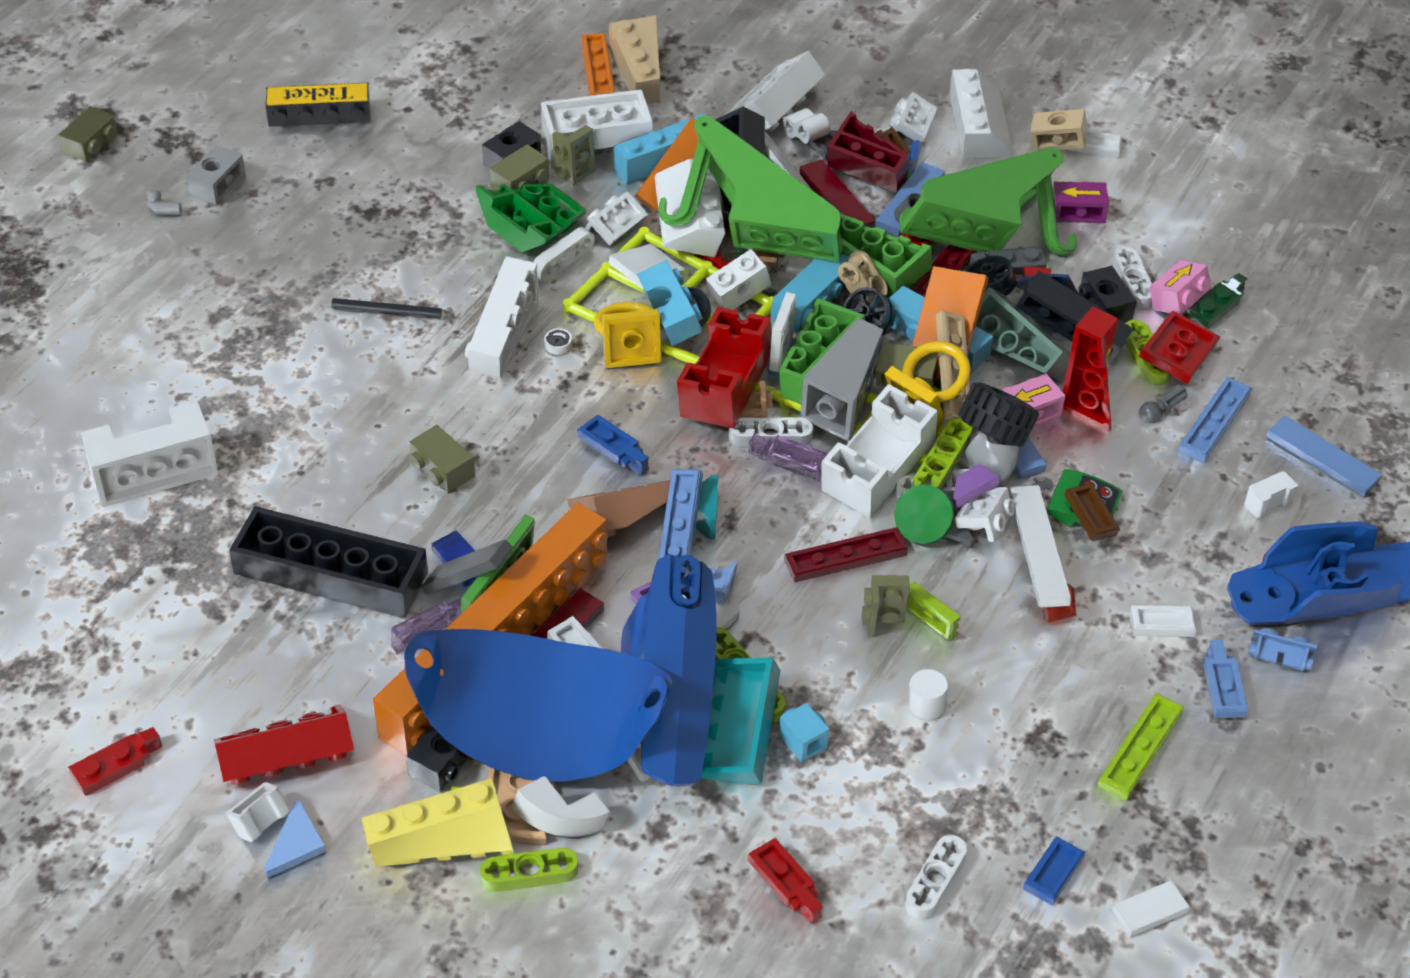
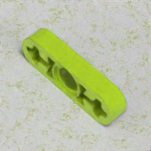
M1140 320L1126 322L1125 324L1134 329L1125 345L1145 379L1154 385L1167 383L1170 374L1157 367L1154 369V365L1138 357L1140 350L1153 336L1148 325Z
M555 848L490 857L480 866L481 884L488 891L499 892L566 883L573 880L578 874V857L569 848ZM565 861L567 868L561 869L559 862ZM544 863H548L549 872H545ZM526 864H534L539 868L537 873L530 876L522 874L520 869ZM511 867H514L513 877L510 876ZM498 870L499 878H493L492 871Z

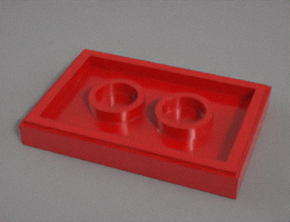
M1172 310L1142 348L1138 357L1188 384L1215 348L1220 336Z

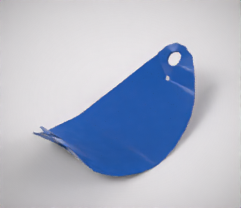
M480 629L423 631L411 638L404 652V668L407 679L425 716L436 731L450 744L490 768L527 780H537L543 776L549 781H570L589 778L611 771L625 763L634 754L646 733L661 716L673 683L666 671L649 661L635 656L598 647ZM425 649L431 654L433 658L431 667L423 668L416 662L415 653L417 650ZM441 669L444 671L443 676L440 675ZM654 691H659L661 694L659 701L654 706L646 708L645 703L650 694Z

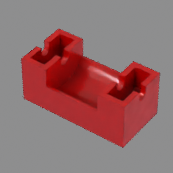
M717 307L708 323L709 340L696 364L687 362L676 381L680 417L735 428L770 360L772 339L771 317L749 313L748 320L745 321L739 317V311Z

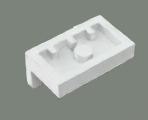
M912 92L907 99L902 98L895 107L897 113L893 115L888 126L893 127L896 132L900 131L914 141L919 140L922 142L926 137L937 107Z
M626 191L620 197L617 195L611 197L606 202L604 209H595L587 217L589 222L584 229L589 232L595 229L611 246L645 220L648 213Z
M992 488L964 504L955 517L957 528H969L970 530L985 528L988 541L996 542L1015 511V504L1009 496L1008 488Z

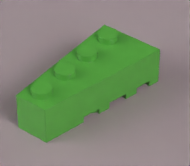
M840 213L839 230L843 240L842 254L849 257L852 252L857 250L867 253L877 271L885 280L889 296H892L902 286L909 289L932 268V246L926 244L916 245L911 243L910 238L904 236L894 237L886 234L885 229L877 226L876 228L864 226L863 221Z
M817 298L814 303L813 312H809L806 318V325L803 331L800 330L797 335L795 346L791 347L779 369L781 396L801 404L803 377L858 318L865 321V315Z

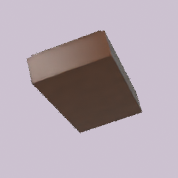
M1092 483L1066 490L1064 496L1092 542L1118 534L1120 531L1119 526Z

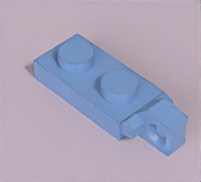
M1223 639L1210 640V647L1207 648L1208 656H1204L1203 668L1214 718L1246 717L1248 706L1237 658L1226 655Z

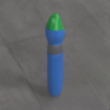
M915 140L910 148L906 181L914 173L921 150V142L919 140Z

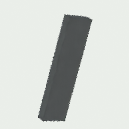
M504 539L438 565L422 584L421 588L427 594H432L498 569L512 550V545Z

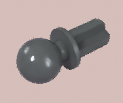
M1177 384L1164 394L1155 395L1157 402L1149 401L1140 407V418L1146 423L1158 422L1162 416V411H1165L1167 414L1171 413V409L1188 397L1185 388Z

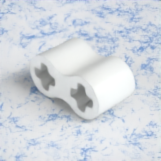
M809 109L795 112L784 117L782 120V126L786 135L789 138L798 137L804 143H809L830 133V125L826 116L822 113L815 115Z

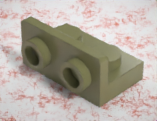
M584 125L569 136H565L558 131L552 134L554 169L560 178L574 185L595 171L592 128Z
M871 575L870 588H864V606H862V625L868 626V636L875 635L876 622L887 624L904 622L910 588L909 576Z

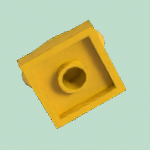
M618 302L602 308L596 314L594 327L603 336L605 368L661 363L660 314L658 309H653L646 304L638 302Z
M932 341L920 345L908 355L902 372L891 366L885 373L888 384L908 394V400L911 404L914 405L919 400L938 410L936 428L939 429L945 421L940 403L955 398L964 390L970 379L971 366L967 355L958 346L945 341ZM941 352L952 356L957 361L959 375L955 383L949 388L935 392L927 382L918 377L914 378L913 371L921 358L931 353Z

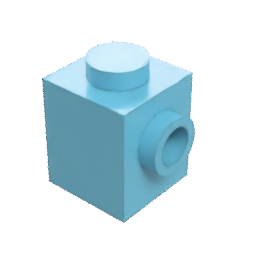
M808 703L798 708H791L780 717L779 737L801 762L828 748L830 729L827 727L823 716L819 712H814Z

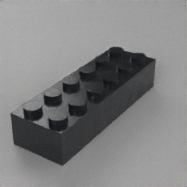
M254 506L229 549L233 573L236 575L406 618L428 574L425 548Z

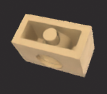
M1085 109L1034 113L1030 129L1034 151L1054 147L1058 150L1085 148L1088 135Z

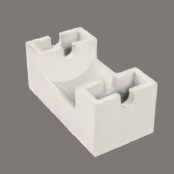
M642 89L541 102L542 138L545 149H547L551 169L555 167L552 134L556 131L569 136L584 125H587L593 129L594 149L614 147V145L652 132V119Z
M888 384L872 402V416L845 446L838 442L822 460V491L871 518L894 491L897 481L909 473L935 442L938 410L919 400L914 405L911 404L908 400V394Z
M197 400L168 408L171 423L114 438L109 424L80 432L89 471L102 507L218 475L211 434Z

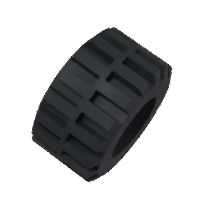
M974 382L958 416L969 426L996 440L1009 445L1024 446L1039 417V413L1028 403L1007 392L985 383Z

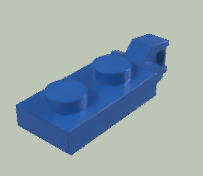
M599 414L577 429L578 438L622 467L629 466L632 471L640 475L649 469V457L643 453V449L639 446V441Z

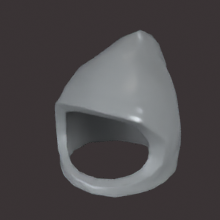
M979 432L967 447L965 455L959 459L958 465L962 469H971L981 464L998 475L999 485H1002L1016 467L1019 458V447L1001 445V441L994 438L991 441L988 435Z

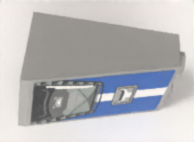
M858 318L803 377L801 418L808 419L812 424L848 442L852 439L876 377L875 370L881 349L883 329Z

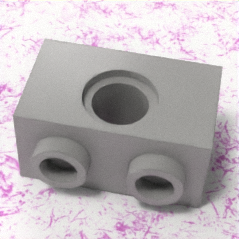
M215 145L186 175L190 196L217 205L246 175L243 155Z

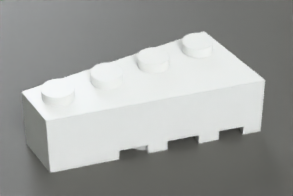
M508 256L505 257L473 338L467 343L465 349L469 370L501 378L539 304L537 263Z

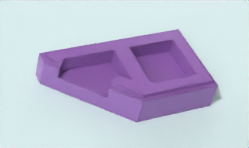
M981 464L958 475L953 495L954 507L958 508L998 486L999 476Z

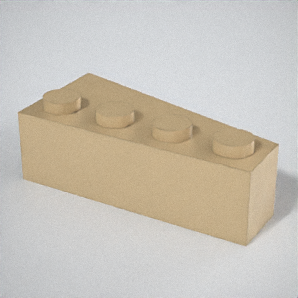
M656 15L609 23V48L628 90L642 89L647 105L660 103V69Z

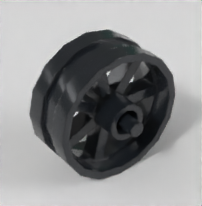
M994 255L981 258L972 263L966 270V272L987 275L989 279L985 292L990 287L1007 296L1013 291L1017 283L1011 262L1004 256Z
M865 287L857 289L844 302V308L865 315V321L872 324L876 323L879 328L883 329L882 337L889 332L894 324L896 314L893 302L888 296L874 288ZM874 295L870 305H868L866 297ZM881 298L884 302V307L875 309ZM861 301V305H860L857 309H855L856 306H857V305L859 304V302ZM884 313L883 319L880 321V314Z

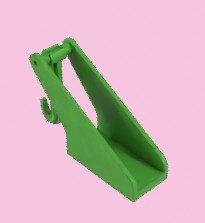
M707 115L698 117L694 122L698 144L680 209L675 215L667 214V199L661 198L658 209L661 220L673 227L686 225L693 220L698 208L707 171L709 170L732 204L729 223L734 247L840 263L843 240L839 230L841 217L838 209L712 117Z
M1049 147L926 180L921 187V197L913 207L905 209L900 215V233L978 252L1002 250L1022 225L1020 208L1037 195L1043 242L1053 254L1067 256L1077 247V237L1072 233L1068 237V246L1059 241L1051 181L1052 173L1063 163L1064 156L1058 149Z

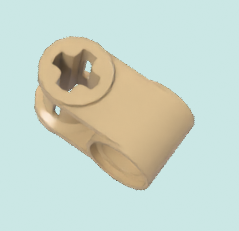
M860 250L854 251L850 254L849 261L839 266V278L844 282L851 294L857 289L868 287L887 295V284L867 253ZM874 295L866 297L868 304L871 303Z

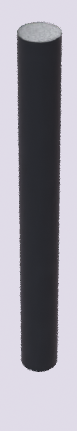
M332 298L331 303L332 309L435 319L442 318V308L340 298Z

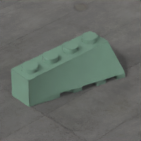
M989 287L983 297L976 327L993 336V349L1060 381L1066 374L1070 352L1026 313L1018 309L1009 298Z

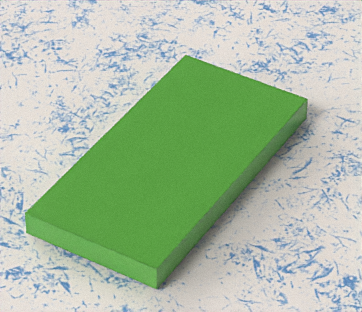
M525 514L506 539L512 545V550L498 569L479 575L461 598L460 615L533 546L534 518Z

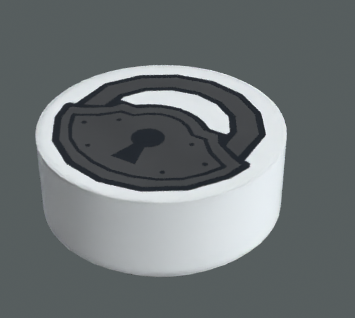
M561 328L548 331L544 336L545 349L555 355L569 352L572 348L571 333Z

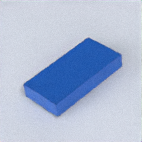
M1055 836L1025 881L1023 890L1053 906L1084 859L1085 851Z

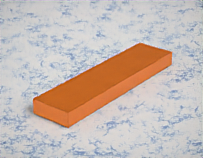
M582 34L581 44L589 96L615 93L606 34Z
M693 117L686 123L634 196L654 212L658 210L654 178L656 173L694 158L698 139L694 129L696 119Z

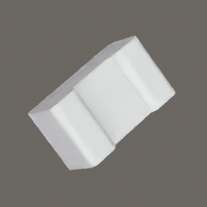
M1281 471L1250 485L1244 506L1255 518L1260 519L1266 516L1268 511L1276 507L1291 505L1298 485L1285 471Z
M265 782L227 811L226 814L239 837L252 842L262 834L263 830L278 818H283L291 810L278 787Z

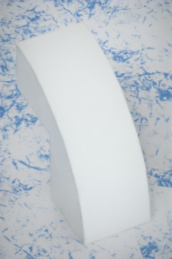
M545 776L518 789L511 807L517 815L533 827L553 835L565 837L586 836L603 830L610 813L609 809L595 792L567 805Z

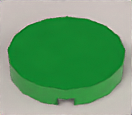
M926 484L913 486L903 492L896 502L894 511L895 524L900 533L911 542L919 544L936 543L946 537L953 526V503L945 492L935 486Z

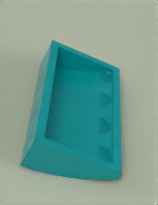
M773 657L715 659L713 698L701 778L738 784H762L781 671Z

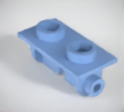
M1267 628L1254 630L1250 641L1257 643L1251 642L1248 654L1254 655L1253 659L1275 664L1279 653L1284 655L1281 666L1304 671V669L1311 670L1313 658L1308 656H1313L1317 645L1310 644V640L1299 636L1291 638L1279 636L1277 631Z

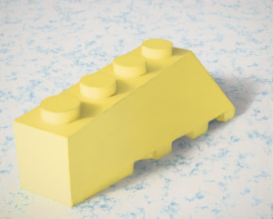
M492 778L361 818L367 844L376 867L420 863L421 859L437 858L438 861L451 860V856L471 854L472 858L485 857V853L501 852L502 855L514 854Z

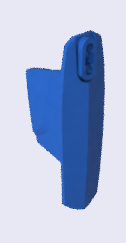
M1360 521L1291 527L1265 553L1261 564L1231 575L1226 588L1231 598V607L1237 613V617L1249 625H1275L1329 619L1410 601V542L1375 546V539L1378 533L1377 526ZM1241 599H1243V600H1245V601H1250V599H1251V602H1250V603H1245V602H1243Z
M669 554L657 560L649 591L646 595L639 598L623 627L621 635V653L655 664L666 671L672 679V688L662 714L641 741V771L660 783L674 787L694 785L701 780L713 698L716 658L717 615L713 573L703 561H698L691 555L679 557ZM684 567L689 571V574L687 576H684L686 573ZM654 691L650 694L645 703L646 708L654 706L659 701L661 695L659 691Z

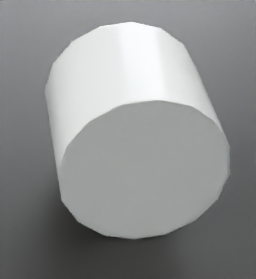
M924 669L914 673L911 677L908 705L910 711L916 717L934 720L945 712L948 682L942 673L932 669Z

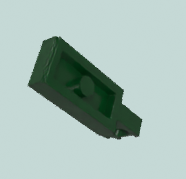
M1238 273L1229 282L1225 280L1221 281V283L1219 282L1186 311V316L1209 329L1240 303V299L1244 294L1243 291L1245 290V282L1248 278Z

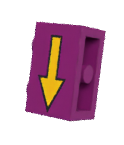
M1054 181L1053 197L1057 222L1106 223L1109 208L1106 183Z

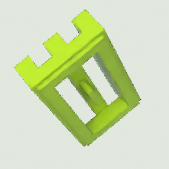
M915 581L911 583L906 608L949 641L953 640L958 635L956 630L959 628V623L957 622L960 621L961 616Z

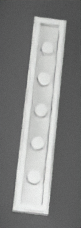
M1039 485L1010 487L1009 496L1015 504L1014 514L1039 608L1070 606V592Z

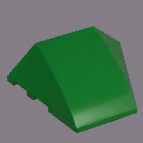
M523 184L522 189H511L507 185H499V189L487 190L484 185H476L475 189L487 226L521 253L537 248L564 233L575 225L587 211L553 184Z

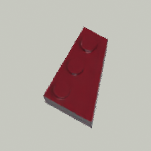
M850 111L827 145L828 166L897 193L908 176V154L886 137H880L874 132L872 126L863 124L857 119V115Z

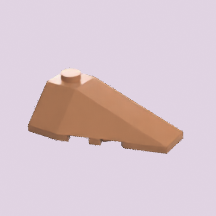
M670 480L647 484V486L623 488L621 491L601 492L570 498L567 501L570 508L579 503L607 519L608 537L617 535L616 529L628 527L666 503Z

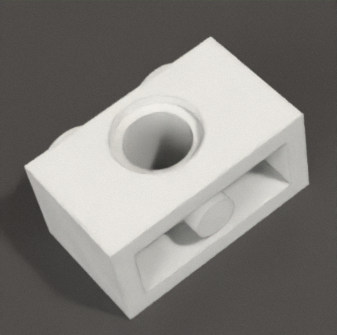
M752 249L706 278L711 295L718 305L732 310L772 285L766 266Z

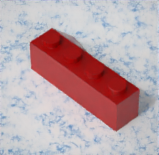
M1092 307L1075 326L1063 387L1065 395L1063 409L1110 432L1112 424L1108 388L1109 360L1118 318Z
M339 704L330 707V714L324 715L323 712L317 713L316 711L303 714L302 717L298 718V723L292 724V720H281L267 725L266 731L260 732L259 728H252L214 739L223 782L230 781L231 785H237L250 781V776L263 773L264 777H270L283 773L282 768L296 765V769H302L315 765V760L328 757L329 761H335L348 757L347 752L353 751L354 746L345 710Z

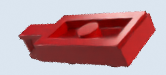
M152 727L138 733V735L134 733L129 735V737L126 736L68 766L69 772L83 794L87 796L144 766V761L150 757V753L162 747L160 735Z
M776 838L747 854V861L787 907L793 912L799 909L800 913L810 924L822 918L821 911L823 906L816 899L819 897V893L815 889V882Z

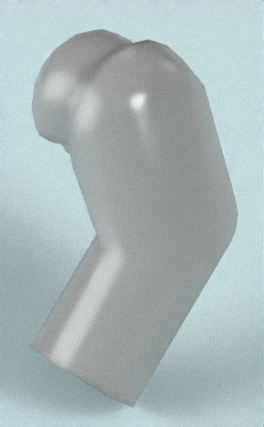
M158 190L147 192L148 200H146V204L156 214L181 215V202H165L161 199V192Z

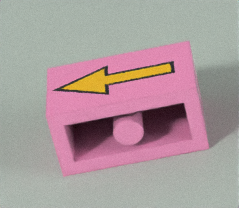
M1179 260L1150 286L1153 310L1170 313L1173 310L1181 315L1211 289L1208 265Z
M1047 374L1031 378L1023 383L1006 387L1002 390L1036 409L1039 417L1035 425L1062 415L1065 395Z

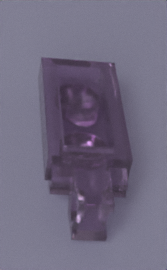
M753 434L749 441L748 453L762 461L809 479L820 481L822 477V460L828 453L779 435L776 438L768 439Z
M463 596L447 604L443 600L392 627L391 647L398 655L405 651L411 638L418 633L446 629L460 616L461 598Z

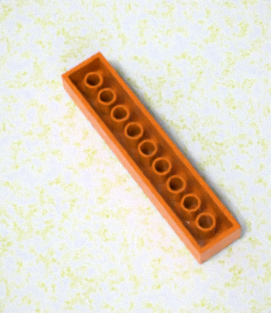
M576 503L446 629H480L531 636L558 607H561L569 599L570 595L577 588H581L586 584L589 576L596 569H601L608 559L607 519ZM425 649L415 658L416 662L423 668L432 666L433 658ZM405 668L373 698L378 738L404 755H407L432 725L414 695L405 674ZM441 669L440 675L443 676L444 671Z

